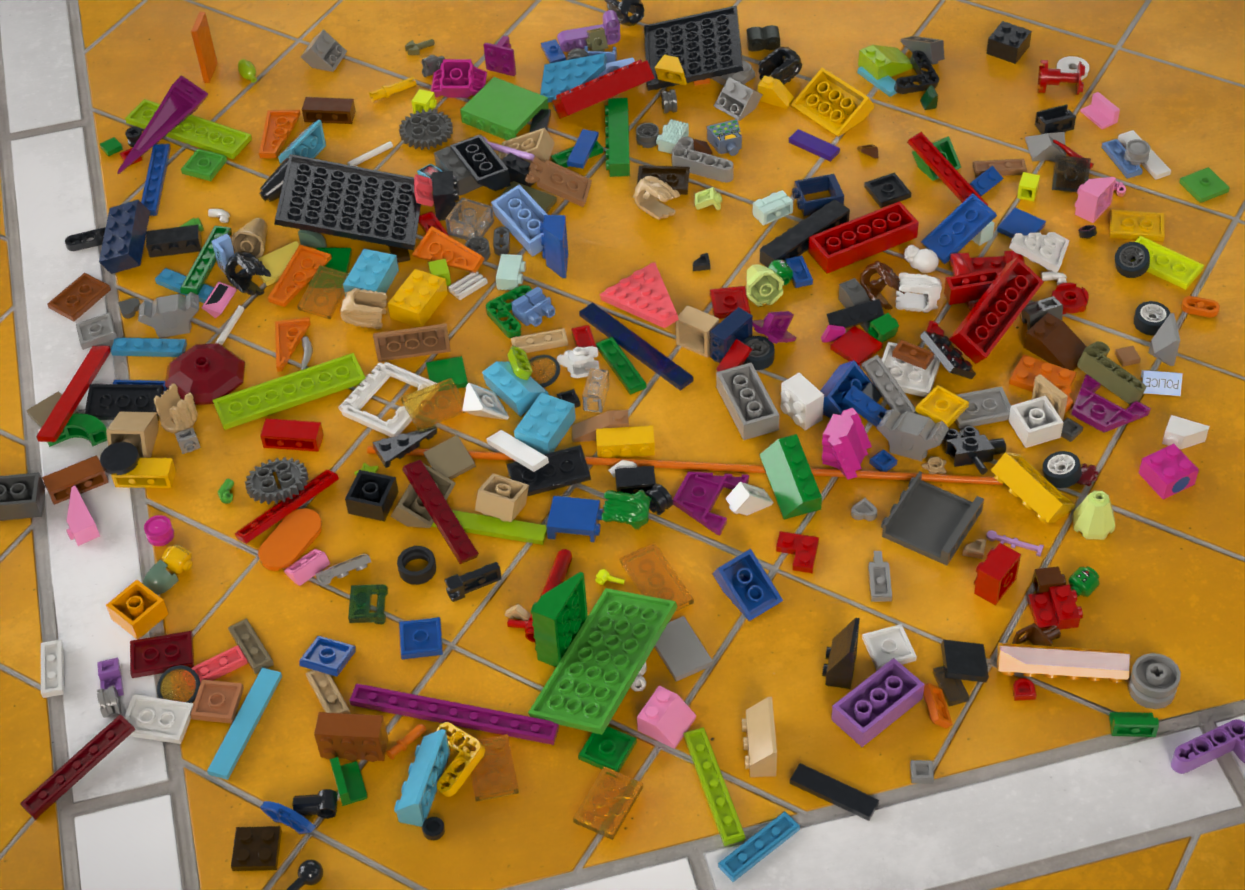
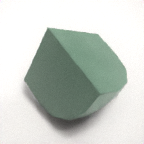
M306 230L298 231L301 245L327 248L326 239L321 233Z
M159 560L147 572L142 584L158 595L169 590L179 580L175 573L171 574L166 569L168 565Z

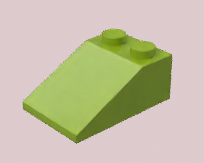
M871 45L859 50L858 66H862L876 80L886 76L893 77L914 68L910 59L895 47Z

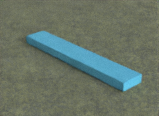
M266 668L261 669L207 770L209 775L226 780L229 779L282 678L281 672Z

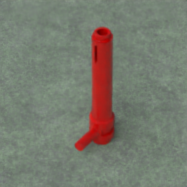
M562 549L557 553L541 596L563 583L573 558L569 550ZM532 614L529 621L508 619V627L525 629V637L529 641L535 642Z

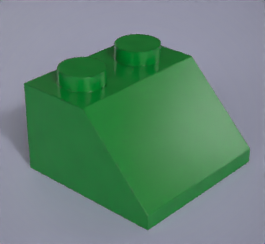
M949 136L932 142L956 170L962 168ZM912 151L918 168L932 181L938 179L939 177L915 151Z

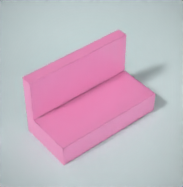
M1096 92L1093 94L1091 105L1082 108L1080 112L1100 129H1105L1118 122L1120 109L1102 94Z

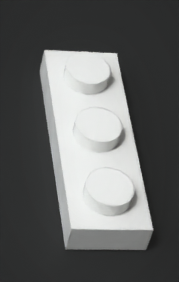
M61 639L41 643V695L43 698L64 695V654Z

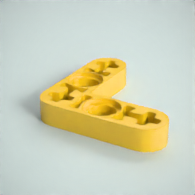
M445 722L436 731L443 729L452 734L451 738L447 735L448 744L458 754L439 778L437 789L444 796L451 797L459 790L485 754V747L471 735L453 724ZM464 737V742L457 746L458 740ZM470 746L476 749V751H470ZM465 763L464 769L457 772L458 767Z

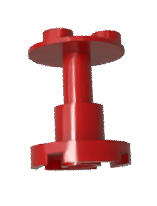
M1048 60L1040 61L1043 66H1039L1038 85H1040L1041 89H1038V93H1045L1047 85L1059 86L1060 82L1076 83V95H1079V92H1083L1084 82L1081 81V77L1085 75V66L1081 61H1079L1077 73L1061 72V69L1048 68Z

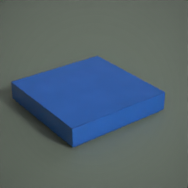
M1014 208L997 227V232L1013 238L1016 233L1027 236L1029 233H1039L1045 226L1046 221L1018 208Z
M440 617L399 622L401 659L443 655Z
M317 636L299 660V666L337 677L356 652V646Z

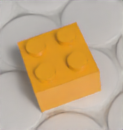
M135 580L106 604L111 620L137 640L169 614L164 600L138 580Z

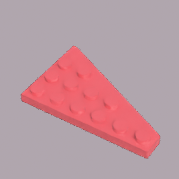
M654 262L641 270L635 271L631 276L620 280L619 283L608 287L600 294L602 301L662 328H666L679 320Z

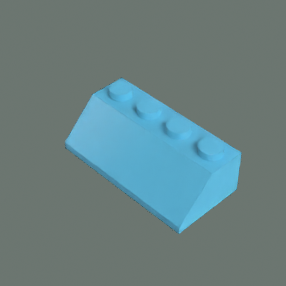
M441 729L424 736L421 745L418 744L416 747L415 761L409 766L408 780L404 781L401 799L397 800L394 811L397 813L400 823L422 827L428 817L437 792V782L442 776L450 756L446 730Z

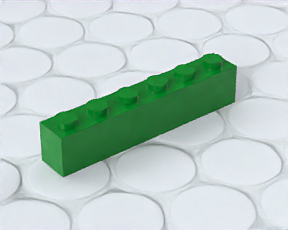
M628 98L608 99V105H605V115H608L605 116V125L609 126L605 127L606 137H609L605 138L606 148H609L606 149V159H609L606 160V170L610 171V177L630 176Z

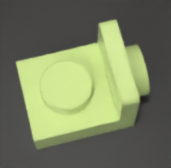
M714 187L695 193V207L697 210L710 205H714L717 210L721 209L722 196L719 192H716Z

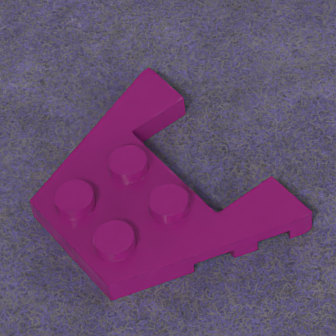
M1087 374L1071 415L1105 433L1148 416L1151 408L1135 401L1127 409H1123L1094 393L1100 388L1101 384Z
M688 472L673 498V505L720 536L727 524V518L710 513L723 487L733 490L740 482L748 484L749 475L732 477V474L714 476L713 473Z

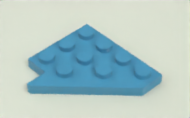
M596 54L544 64L540 95L548 97L549 103L557 99L556 95L567 90L571 93L570 89L595 79L606 69V54Z

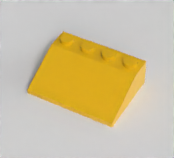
M823 67L791 104L793 108L837 137L862 122L875 108L868 96Z

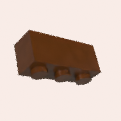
M306 97L302 107L304 122L312 123L321 120L322 123L352 124L356 112L354 99Z

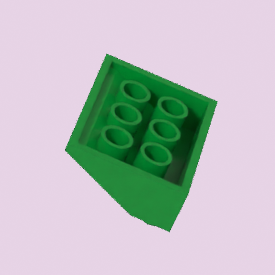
M582 572L577 573L543 594L531 608L532 626L534 627V639L536 642L535 650L537 651V658L541 662L557 667L588 617L585 579Z

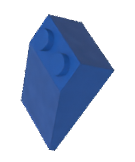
M751 549L720 566L712 573L722 591L748 621L783 601Z

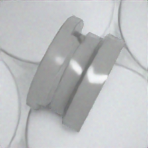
M1140 139L1129 141L1126 145L1125 160L1130 161L1132 165L1147 163L1151 150L1150 145Z
M115 685L105 690L103 688L97 689V692H99L97 693L98 703H100L103 718H107L110 714L114 713L121 714L120 700Z

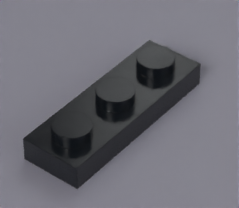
M880 299L828 313L827 318L829 325L849 328L873 321L883 316L884 312Z

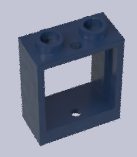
M835 174L797 180L794 183L792 195L794 199H797L798 209L802 211L804 216L812 215V213L818 211L834 199L844 205V194ZM822 191H829L831 196L806 201L804 195Z
M738 307L710 331V357L714 361L721 363L736 339L742 342L752 336L753 315Z

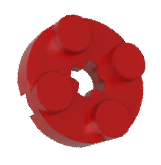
M1062 283L1056 286V289L1052 292V296L1063 305V314L1084 312L1086 310L1089 294L1085 288L1076 287L1075 283Z

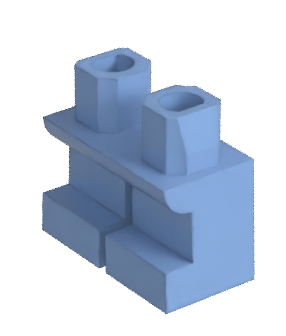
M539 286L526 293V296L523 295L511 302L513 316L526 326L532 324L536 327L541 324L542 316L545 315L551 318L555 315V308L551 304V298L543 295V291Z

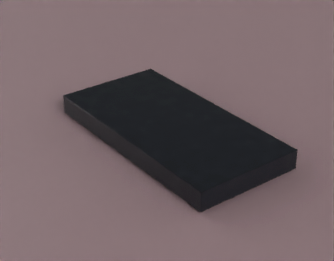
M90 384L84 414L94 416L99 420H114L119 412H157L154 398L156 395L161 397L164 387L163 385Z
M581 445L544 454L548 457L549 463L535 472L518 462L506 464L510 479L529 485L527 496L591 480Z

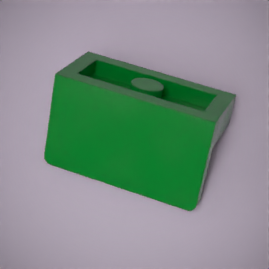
M1110 712L1109 714L1112 736L1156 737L1159 720L1154 718L1153 713Z
M338 757L330 759L342 806L367 799L368 796L358 762L355 761L340 766Z

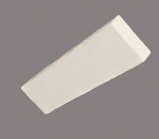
M1134 130L1118 136V140L1125 148L1131 140H1142ZM1152 149L1149 152L1147 163H1140L1155 180L1171 174V169Z
M503 430L486 438L490 446L533 472L549 463L547 456Z

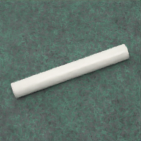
M389 141L347 162V164L356 166L392 148L393 144Z
M243 306L237 307L215 343L223 345L245 310Z

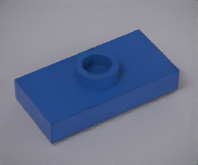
M556 39L541 43V48L549 63L566 60Z

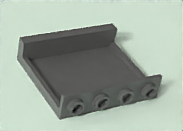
M919 471L915 478H911L908 489L901 493L898 504L892 506L889 517H885L882 521V537L947 566L982 513L984 499L977 496L971 502L922 481V472Z

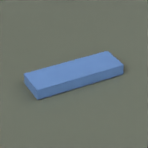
M1118 139L1102 143V149L1127 179L1142 174L1143 169L1139 165H1132L1130 161L1125 160L1126 149Z

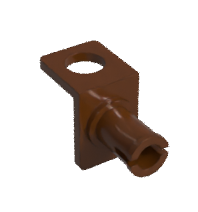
M1033 623L1018 630L1012 644H1021L1029 640L1033 645L1052 646V640L1060 638L1061 632L1059 628L1056 629L1057 626L1055 625L1042 631Z

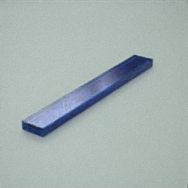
M593 302L579 311L580 317L607 337H613L619 346L681 391L694 381L691 374Z

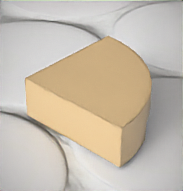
M977 539L976 542L967 544L963 550V556L983 559L986 539Z
M517 604L507 609L504 615L510 619L517 618L529 621L531 613Z

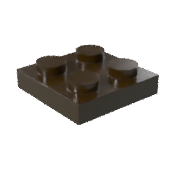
M236 827L231 862L232 871L277 870L282 833L281 827Z

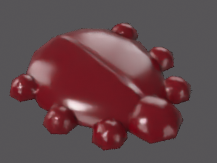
M1084 463L1081 467L1082 476L1077 484L1091 486V482L1097 480L1095 475H1098L1099 472L1095 471V465L1087 466Z

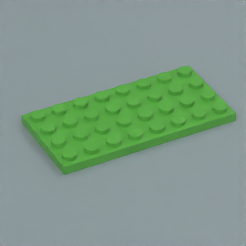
M605 588L529 710L528 714L530 717L549 720L559 725L602 735L678 607L676 601Z

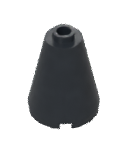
M286 158L260 187L261 192L259 194L264 201L272 202L280 198L289 158Z

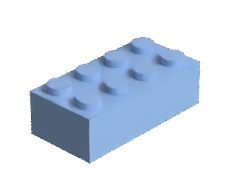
M520 184L491 202L494 215L509 229V232L532 257L543 251L545 246L541 245V237L544 234L540 233V222H544V215L548 214Z

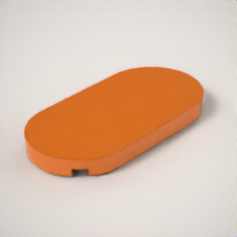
M297 509L287 515L259 548L258 556L262 566L271 571H279V569H286L294 564L321 533L322 521L319 514L311 509Z

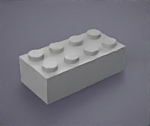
M752 362L716 372V388L743 440L779 430V413Z

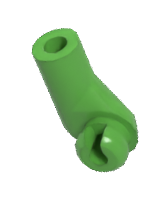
M226 479L218 490V496L221 502L225 504L231 503L233 500V494L230 493V490L234 486V482L231 479Z

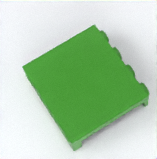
M493 77L460 109L462 123L509 140L517 137L516 134L541 109H549L548 97Z

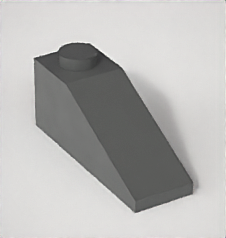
M918 36L901 39V43L912 53L916 50L924 52L931 64H937L938 61L945 59L943 40Z
M855 278L839 284L838 300L845 308L870 301L865 289ZM871 321L860 324L866 333H868Z

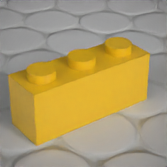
M653 425L596 429L598 457L618 458L655 455Z
M144 457L139 458L138 465L129 473L123 475L112 473L111 475L115 487L172 488L176 468L172 458Z

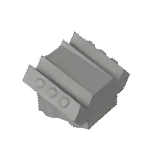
M190 292L186 297L180 294L159 297L153 303L144 300L139 306L138 321L153 327L159 338L190 333L192 328L190 319L199 311V295Z
M895 408L887 411L877 426V429L889 441L890 453L922 461L927 456L928 449L941 444L949 429L943 421L935 424L929 417L908 411L900 414Z

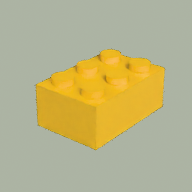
M414 269L388 302L390 318L417 328L423 327L448 295L446 279Z

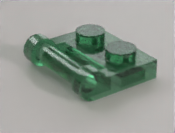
M383 584L351 585L349 623L374 622L376 624H384L386 622V615L384 614L385 597L388 594V586ZM372 594H377L376 612L371 613Z

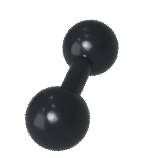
M316 860L304 861L298 868L299 878L286 890H299L303 885L311 886L320 882L323 877L322 865Z

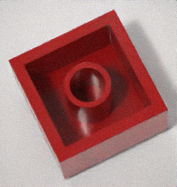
M1001 543L995 549L992 548L987 555V559L984 562L981 561L976 568L977 577L974 581V594L996 605L1017 579L1021 554Z

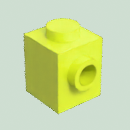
M421 89L418 90L411 101L413 114H416V111L421 113L423 109L425 112H428L429 109L432 111L437 105L434 92Z

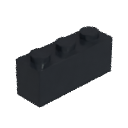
M191 225L147 231L146 247L149 257L200 252L202 249V237L199 226Z

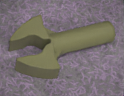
M433 39L415 44L412 40L405 45V50L408 52V55H420V49L433 46L435 42Z

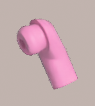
M1116 181L1114 190L1117 191V196L1122 197L1126 193V187L1124 183Z

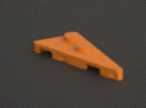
M310 317L275 321L277 372L283 371L311 325Z

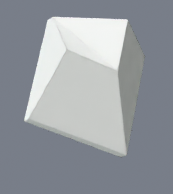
M472 383L467 384L462 411L475 416L508 420L509 416L495 392Z

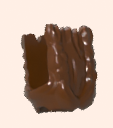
M875 261L868 265L860 274V285L865 289L870 300L880 299L882 307L891 310L893 307L883 297L881 291L886 285L899 291L900 280L892 268L884 263ZM879 273L881 277L870 282L871 276Z

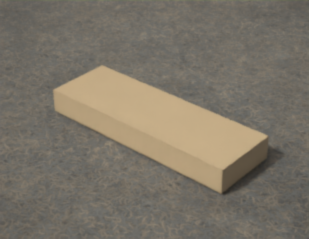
M565 329L511 338L512 346L519 347L526 353L568 346Z
M316 670L305 673L325 712L351 714L331 675Z

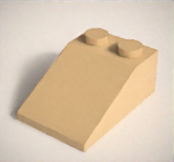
M542 128L504 141L502 145L534 154L535 157L545 162L546 159L549 160L555 142L547 130ZM499 152L498 157L502 160L508 154ZM522 158L523 160H525V161H527V162H529V163H532V162H533V160L531 161V160H527V159Z

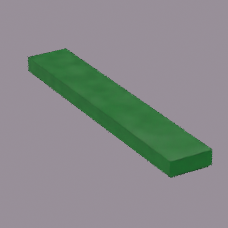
M214 226L180 287L181 293L189 294L192 292L197 295L199 294L217 261L212 240L225 234L230 236L232 233L231 228Z

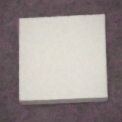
M902 624L862 634V640L876 670H879L893 658L902 665L917 660V656Z

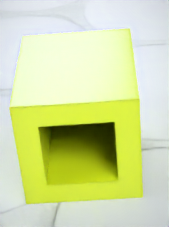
M1023 172L1018 188V199L1034 202L1038 191L1040 175Z

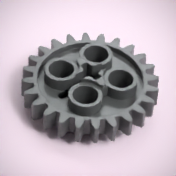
M423 109L421 113L416 111L415 115L410 113V117L406 116L405 120L401 121L402 124L399 125L401 140H404V144H408L409 147L414 145L415 149L421 147V150H423L424 147H427L430 150V146L436 148L437 144L442 146V142H447V138H451V134H453L451 118H448V115H444L443 112L438 114V110L432 112L429 109L428 112H425Z
M284 457L282 461H279L276 458L274 462L268 460V464L262 462L261 467L255 466L256 471H250V476H246L245 487L250 498H254L255 502L259 500L262 504L267 501V504H270L272 501H275V504H277L279 500L285 502L287 497L293 499V494L299 495L298 490H304V486L307 485L309 478L306 467H304L303 463L300 464L299 460L294 461L291 458L287 461L286 457ZM273 472L277 474L281 489L277 488Z

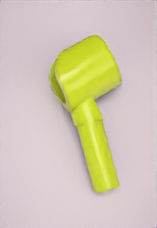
M605 569L600 570L595 579L596 583L604 585L607 580L623 585L625 582L623 579L611 576Z

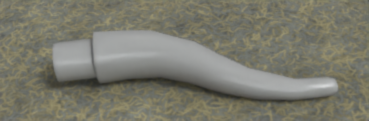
M308 337L302 338L304 356L301 370L306 369L313 352Z

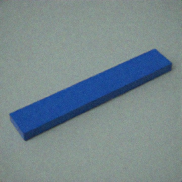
M155 144L152 148L141 203L150 211V216H157L171 150L170 144Z

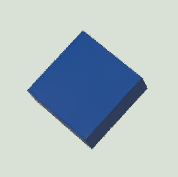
M883 449L873 456L869 463L878 471L887 472L897 465V459Z

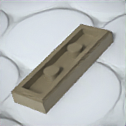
M247 618L228 627L230 634L236 644L239 645L255 674L259 673L262 668L267 669L274 665L273 660Z

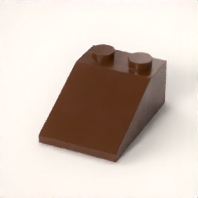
M1047 313L1026 332L1024 342L1026 350L1048 363L1072 371L1078 367L1077 363L1087 347L1064 321L1050 313Z

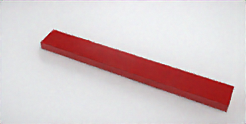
M92 346L37 434L38 442L57 441L90 384L111 352L110 346Z

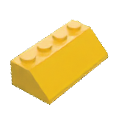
M1005 452L991 469L995 474L994 478L1002 484L1005 483L1009 487L1008 491L1016 497L1019 496L1023 500V505L1037 512L1036 516L1044 523H1055L1076 507L1072 501L1020 454Z

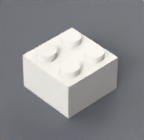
M797 373L782 382L780 407L784 414H788L795 424L804 430L822 421L824 394L801 373Z
M1046 396L1012 405L1008 420L1025 448L1061 438L1064 423Z

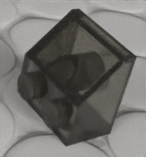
M1056 155L1053 167L1052 190L1077 192L1079 186L1089 179L1091 158Z

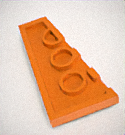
M433 226L430 227L412 253L414 257L427 261L446 259L447 266L476 273L485 260L480 254Z

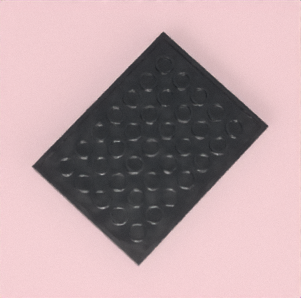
M290 154L274 225L414 250L421 204L416 203L413 177Z

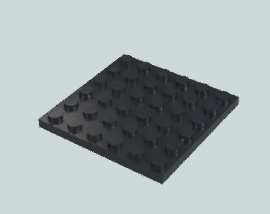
M737 6L644 25L645 56L655 79L647 82L648 91L679 85L658 80L655 66L664 55L678 57L687 83L744 71Z

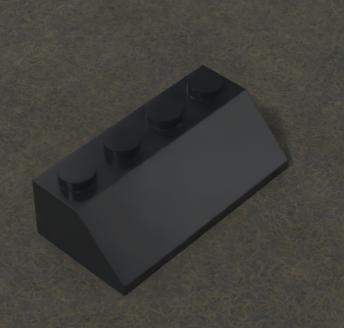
M481 134L450 145L453 152L478 184L494 191L511 186L509 169Z

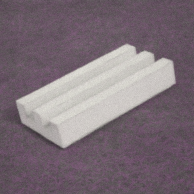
M477 271L452 284L448 289L458 300H461L488 284V282Z

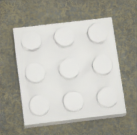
M888 342L882 362L904 393L926 397L932 390L941 363L940 360L934 355L933 361L924 370L892 357V352L897 344Z

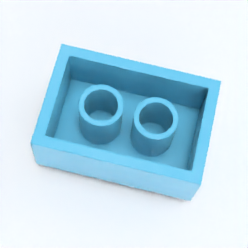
M363 249L343 283L344 292L359 288L361 290L386 293L399 271L397 256Z
M541 392L514 430L515 438L543 455L554 452L576 420L575 404Z

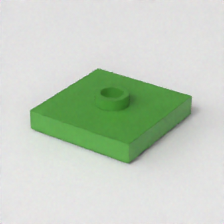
M197 149L181 168V172L185 175L212 181L227 162V156Z
M1209 167L1180 178L1179 182L1200 203L1225 194L1230 189Z

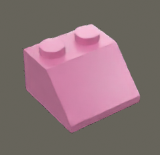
M1116 178L1088 179L1084 184H1081L1077 190L1078 199L1075 203V215L1094 223L1111 205Z
M658 686L637 716L638 731L675 749L684 737L683 733L688 731L696 719V714L678 694Z

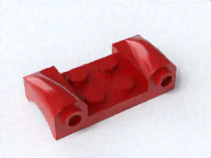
M1004 251V256L970 258L969 253H954L950 257V266L953 270V276L998 269L1001 272L1006 264L1018 257L1024 263L1025 259L1023 255L1014 251Z

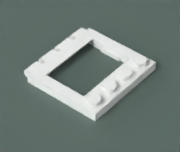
M388 362L384 364L378 363L371 371V374L369 373L365 377L366 379L360 383V386H357L349 395V398H346L338 408L344 417L387 436L394 437L401 434L438 392L440 387L438 383ZM390 376L417 387L418 390L415 394H411L406 399L407 403L399 407L395 412L396 415L387 422L368 412L360 411Z

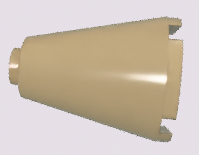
M255 218L235 232L231 237L233 250L235 252H248L257 259L260 258L265 251L267 223L261 218Z

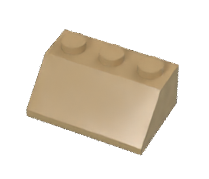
M767 697L746 710V719H742V732H747V737H743L744 750H748V756H745V769L750 770V777L776 776L777 746L772 697Z

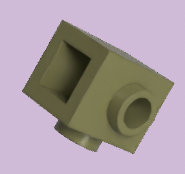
M600 27L587 31L588 38L586 39V44L588 48L592 51L604 52V49L608 48L604 28Z

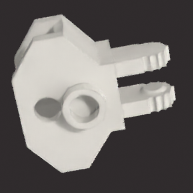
M576 347L573 351L567 350L564 352V355H558L556 359L559 365L567 367L568 372L571 373L573 378L587 377L599 370V361L594 360V357L598 356L597 347Z

